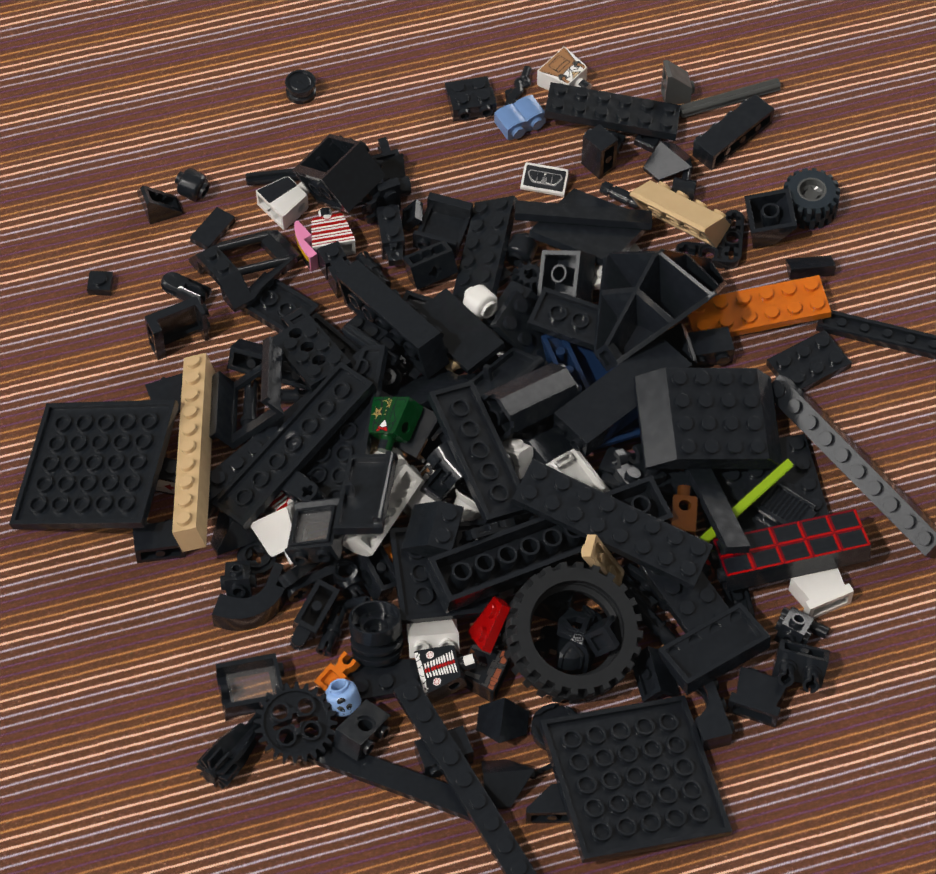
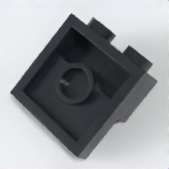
M488 76L445 83V92L453 122L493 116L497 110L493 88L490 87Z

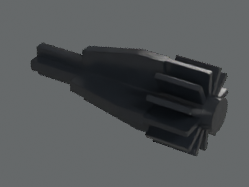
M254 715L246 725L243 723L238 724L219 737L212 747L196 762L198 763L196 768L202 771L200 775L204 777L206 782L214 784V787L219 785L223 789L237 776L257 743L255 740V730L261 727L255 726L254 720L260 719V717Z

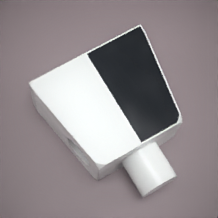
M284 177L256 190L257 205L283 230H286L308 209L307 194L310 192L302 182L296 184L290 177Z

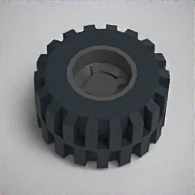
M804 168L802 172L797 170L793 176L790 175L787 178V182L784 184L783 189H790L796 223H799L802 229H805V226H809V230H814L815 226H818L819 229L823 228L824 223L828 225L836 217L840 198L839 184L837 180L833 181L834 177L831 174L826 175L824 170L817 171V168H812V170Z

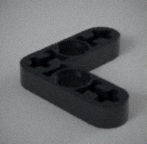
M730 210L725 213L730 227L722 238L721 245H718L717 248L706 243L681 242L676 246L675 251L681 253L686 251L691 255H695V252H698V256L703 257V253L710 252L714 255L711 259H713V264L716 268H737L740 265L742 256L744 215L737 210ZM731 219L736 220L735 228H731ZM734 236L738 241L731 243L726 238ZM729 251H733V260L728 257Z

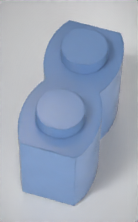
M528 95L520 98L514 104L505 105L495 111L494 123L507 140L519 139L527 131L538 130L546 123V118H544L545 111L533 95Z

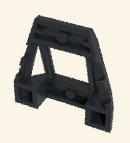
M265 230L220 242L192 256L188 260L200 275L207 272L221 288L223 300L234 312H237L259 299L260 293L265 288L269 289L274 285L273 281L280 274L285 275L302 257L278 230ZM259 244L273 259L236 267L223 252ZM274 268L249 288L242 277L243 275Z

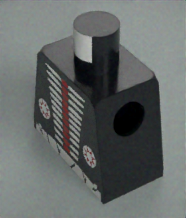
M454 645L414 652L422 687L431 703H435L466 687L468 683L465 671L478 667L474 653L461 657Z

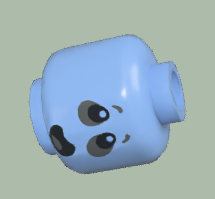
M343 678L336 679L330 683L325 691L326 701L331 704L330 711H336V716L349 717L361 705V697L353 681Z

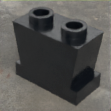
M740 667L736 693L732 692L730 695L727 712L776 727L781 709L779 706L788 690V687H785L786 681L781 686L776 675L770 676L760 673L754 668Z

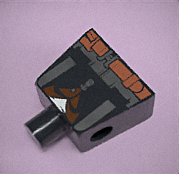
M472 644L467 654L474 653L478 667L465 671L468 683L465 688L489 702L495 701L512 664V659L506 660L504 652L506 650L493 648L492 652L488 653L482 651L477 644Z

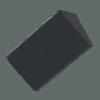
M831 255L785 260L789 279L806 278L816 275L820 277L834 276L836 265Z

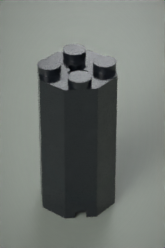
M549 363L483 394L481 399L503 443L554 418V412L579 395L581 391L563 363Z

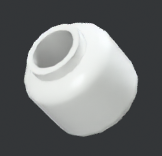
M476 285L469 287L465 291L463 304L479 319L490 318L496 312L497 297L487 287Z

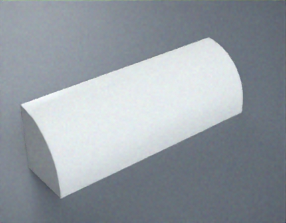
M406 464L396 466L383 534L345 535L343 546L356 554L372 556L423 479Z

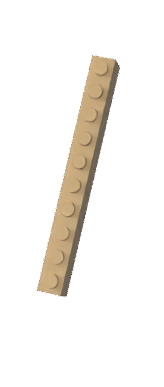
M207 353L186 357L183 363L172 533L182 552L204 548L207 543L212 439L209 437L212 376L216 373Z

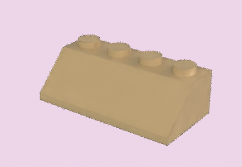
M649 180L631 191V198L642 210H652V216L715 248L718 247L730 227V223L726 220V215L718 209L711 211L707 209L708 206L697 199L693 202L689 200V196L679 190L675 193L670 190L671 188L661 181L657 184Z

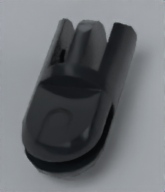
M168 272L161 279L163 291L182 301L197 296L200 303L203 304L212 293L211 288L175 272Z

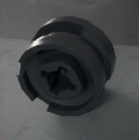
M296 70L288 74L285 79L287 98L295 104H303L306 101L308 103L311 102L316 96V79L314 75L306 70Z

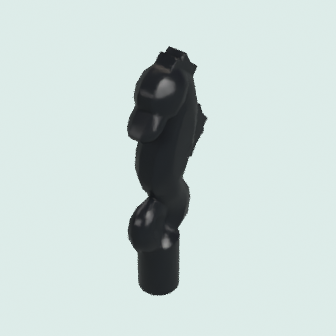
M524 66L521 76L514 81L515 88L505 91V105L514 104L524 94L523 88H528L531 85L529 77L532 68L530 66Z

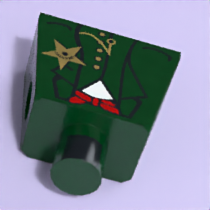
M410 397L373 398L368 431L380 440L378 451L386 453V451L393 450L395 442L407 443L410 441L423 411L422 405Z

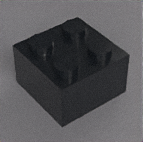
M542 250L537 296H540L543 287H547L591 302L596 255L583 251Z

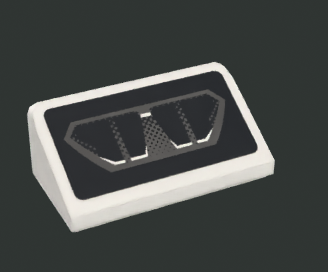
M526 162L520 189L564 197L569 179V170Z

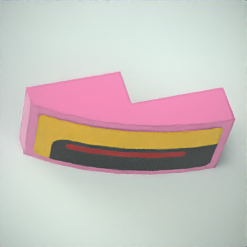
M297 220L294 222L297 248L302 260L312 272L319 267L318 254L312 248L311 234Z

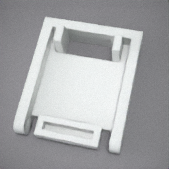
M572 449L546 464L603 493L610 491L580 451Z

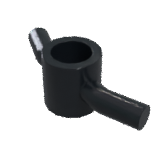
M693 164L691 168L683 171L682 178L674 177L672 185L673 192L676 193L679 190L688 195L691 201L694 200L697 181L690 180Z

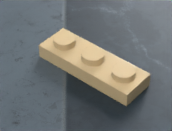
M587 534L585 544L581 549L582 558L589 567L592 565L599 566V573L606 576L609 572L616 577L613 579V582L620 587L624 575L623 568L596 534Z

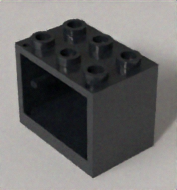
M329 134L292 170L317 203L347 213L386 176L381 169L383 167L376 158H372L368 153L370 149L364 142Z

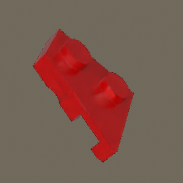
M495 596L468 631V635L478 647L488 653L492 652L511 608L503 599Z

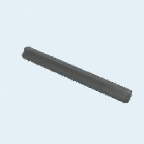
M778 78L685 103L681 105L679 115L681 118L749 99L754 94L762 96L776 92L781 89V83Z

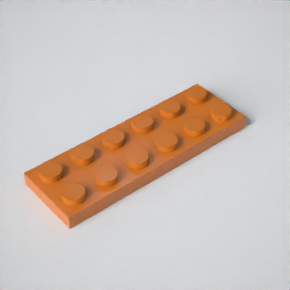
M816 275L716 295L689 314L687 318L691 332L728 327L731 337L829 318L831 317V309L820 276Z

